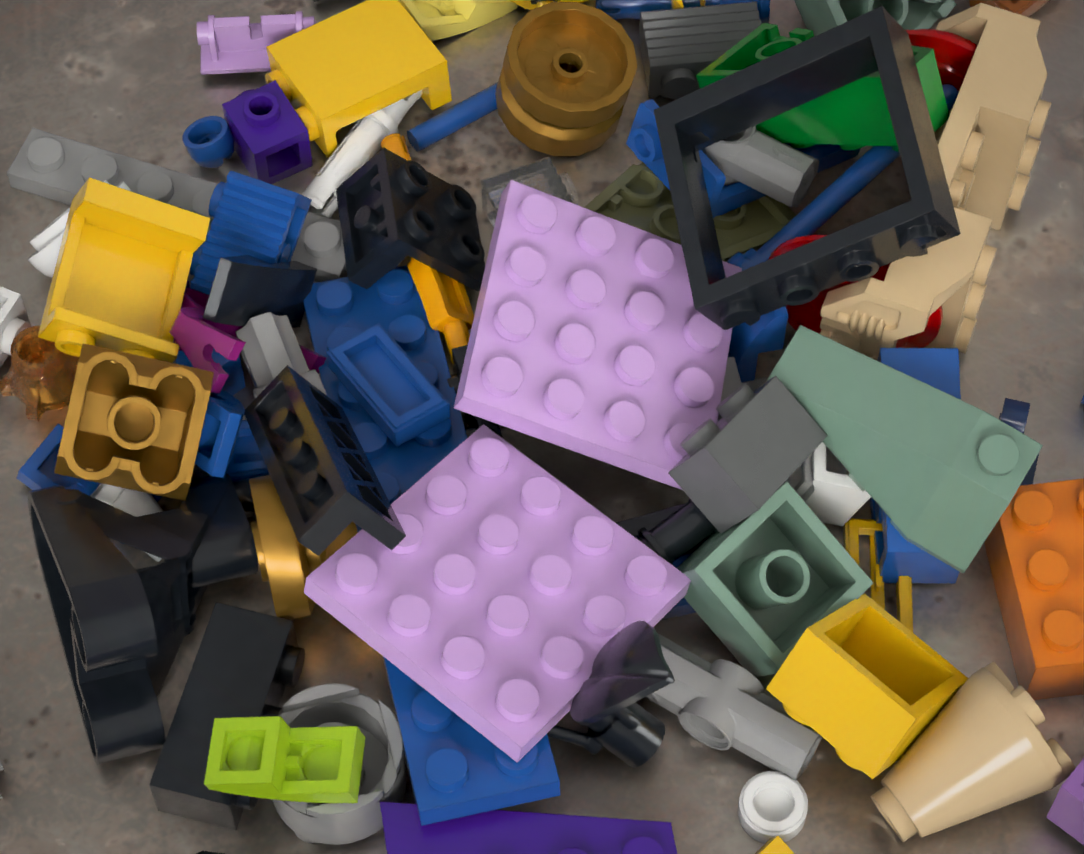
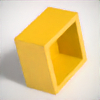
M864 593L858 599H854L806 628L766 690L782 702L784 710L791 718L801 724L810 726L835 747L837 755L844 763L856 770L863 771L871 779H874L904 755L969 678Z

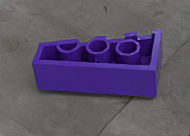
M380 801L387 854H677L671 822L492 810L421 826L416 804Z

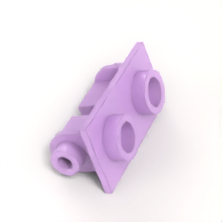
M296 11V14L261 16V23H250L249 16L215 18V15H208V21L197 22L198 45H201V75L271 72L266 47L316 24L314 16L303 17L302 11Z

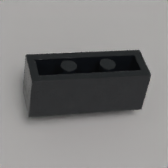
M218 602L215 603L149 784L158 811L237 830L244 808L254 809L258 798L209 790L204 785L214 718L279 716L283 712L279 705L286 686L294 688L297 685L305 658L304 648L298 647L292 620Z

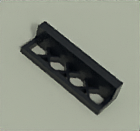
M287 365L245 409L244 415L298 542L319 556L353 521L383 545L393 550L406 537V534L343 408Z

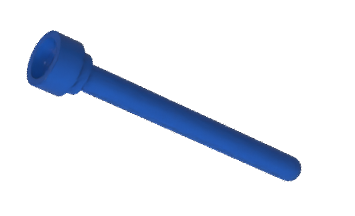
M944 84L942 87L949 112L953 108L959 92L953 85ZM873 146L760 249L756 251L750 248L744 255L737 252L727 263L738 266L743 271L767 261L771 253L780 244L796 237L812 235L898 158L900 152L892 150L891 146Z

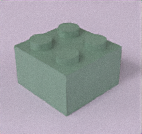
M788 481L784 482L758 511L720 534L717 531L715 534H712L677 567L679 571L691 580L687 593L684 596L686 601L739 663L755 677L776 674L806 628L854 599H858L873 584L872 580Z

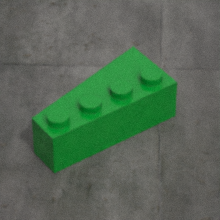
M762 23L696 75L700 89L815 37L813 30L795 28L789 32L790 37L780 36L778 25ZM911 45L932 127L935 132L948 120L949 112L934 49ZM879 71L756 125V130L782 143H789L793 148H806L816 144L839 145L844 150H855L866 146H891L892 150L899 152Z

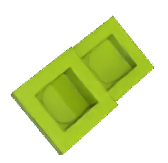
M281 716L214 718L204 785L209 790L272 800L310 803H358L366 737L358 726L290 728Z

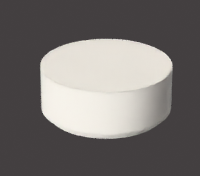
M766 771L750 778L741 790L738 803V818L742 828L750 837L761 843H766L769 839L779 836L784 842L793 839L802 830L808 811V799L804 788L797 780L778 771Z

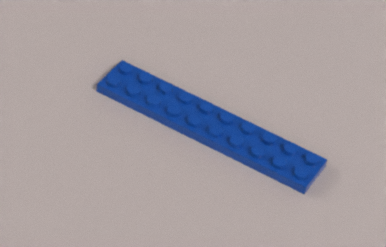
M407 265L396 267L389 271L368 289L349 281L348 277L313 283L311 292L303 301L314 352L326 357V351L380 323L450 403V418L396 447L327 365V358L324 364L318 368L319 377L326 395L343 408L390 504L467 439L461 412L454 409L456 393L454 387L450 388L447 381L448 378H451L439 330L435 331L429 325L422 300ZM356 524L357 532L361 531L362 528ZM383 657L421 826L561 796L560 780L547 734L517 763Z

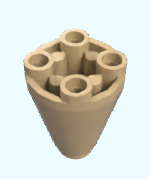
M992 662L969 677L881 780L884 788L874 793L871 798L895 834L902 842H905L915 833L922 838L1051 790L1067 779L1076 767L1060 744L1054 738L1046 741L1037 726L1045 721V717L1030 694L1022 686L1014 689L1000 667L995 662Z

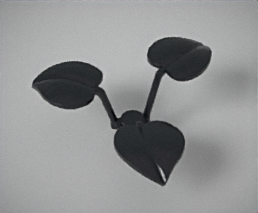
M645 621L634 622L614 635L597 654L592 666V673L573 699L570 709L572 719L582 726H588V732L585 734L555 725L547 733L548 737L580 745L593 755L597 754L602 747H605L633 768L643 765L655 754L663 741L665 725L636 702L675 682L674 676L664 659L659 635L655 628Z

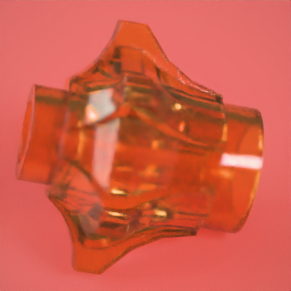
M32 326L21 331L11 344V367L8 373L0 380V392L3 397L16 396L26 405L28 420L39 422L46 411L61 409L69 405L79 357L65 354L55 347V342L39 338L40 326Z

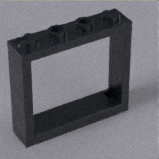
M883 6L654 109L695 310L723 330H728L742 323L751 326L759 321L760 316L786 305L796 306L808 303L825 289L845 281L867 279L876 274L879 267L906 256L916 257L928 254V247L961 234L909 35ZM879 71L912 200L726 277L699 150Z

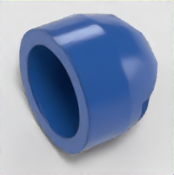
M208 116L196 120L183 133L182 140L190 157L199 166L204 168H219L224 164L223 159H230L234 153V137L226 120L222 117Z

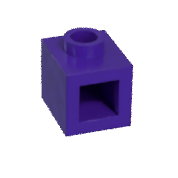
M276 80L257 89L246 90L236 98L222 104L224 119L234 137V150L252 178L274 184L313 166L308 130Z

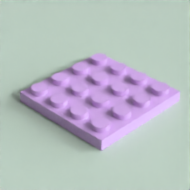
M510 180L501 194L454 409L681 489L668 472L687 454L680 444L688 435L710 418L717 424L719 412L716 408L721 402L732 328L723 330L695 310L682 245ZM722 261L726 277L742 271V268Z
M483 424L391 504L406 534V537L393 550H390L362 529L306 577L304 594L518 763L570 711L573 699L583 683L589 679L594 660L603 646L614 635L634 622L645 621L654 627L686 595L691 580Z

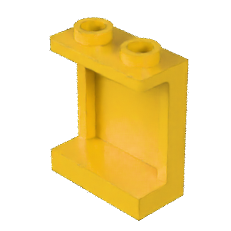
M366 0L266 47L271 72L265 74L266 84L276 80L306 126L309 141H315L327 158L338 147L335 134L339 129L420 90H423L421 98L431 110L452 101L447 60L398 0Z
M89 177L72 199L38 337L55 342V347L59 351L76 357H80L82 344L84 343L173 363L177 359L180 346L173 343L174 337L169 331L181 310L193 254L205 242L210 218Z

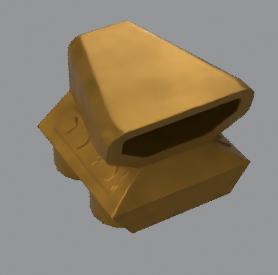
M83 343L54 473L186 501L214 372Z

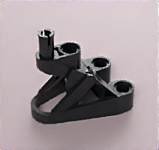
M228 473L224 478L208 476L191 480L186 501H181L179 509L176 508L139 517L126 513L79 490L65 489L61 484L28 491V508L35 547L83 726L96 764L163 748L165 734L157 697L184 637L190 634L196 626V610L207 586L254 575L258 572V557L254 537L247 519L248 517L256 516L249 479L270 475L269 473L232 481ZM110 539L162 558L164 561L155 566L136 570Z

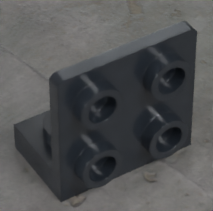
M386 148L380 150L336 188L349 281L368 289L386 273L395 269L403 259L410 256L476 291H480L485 270V253L479 234L476 204L464 188L447 183L427 172L419 163L413 160H406Z

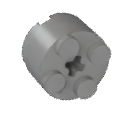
M337 683L318 685L297 693L282 706L283 712L279 716L284 719L290 728L358 726L366 737L358 803H310L272 800L281 819L304 842L340 845L363 840L383 828L380 801L401 803L406 789V766L399 724L392 711L379 699L378 703L372 698L361 694L359 688Z

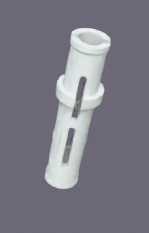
M423 90L353 122L354 125L303 194H301L312 200L308 212L332 218V215L338 208L336 188L382 148L381 141L384 137L399 133L398 125L414 103L422 96Z

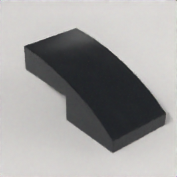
M249 255L221 257L203 318L215 323L245 326L250 318L271 312L278 316L287 315L292 328L300 327L305 312L303 301L311 292L317 269L298 261L268 263Z

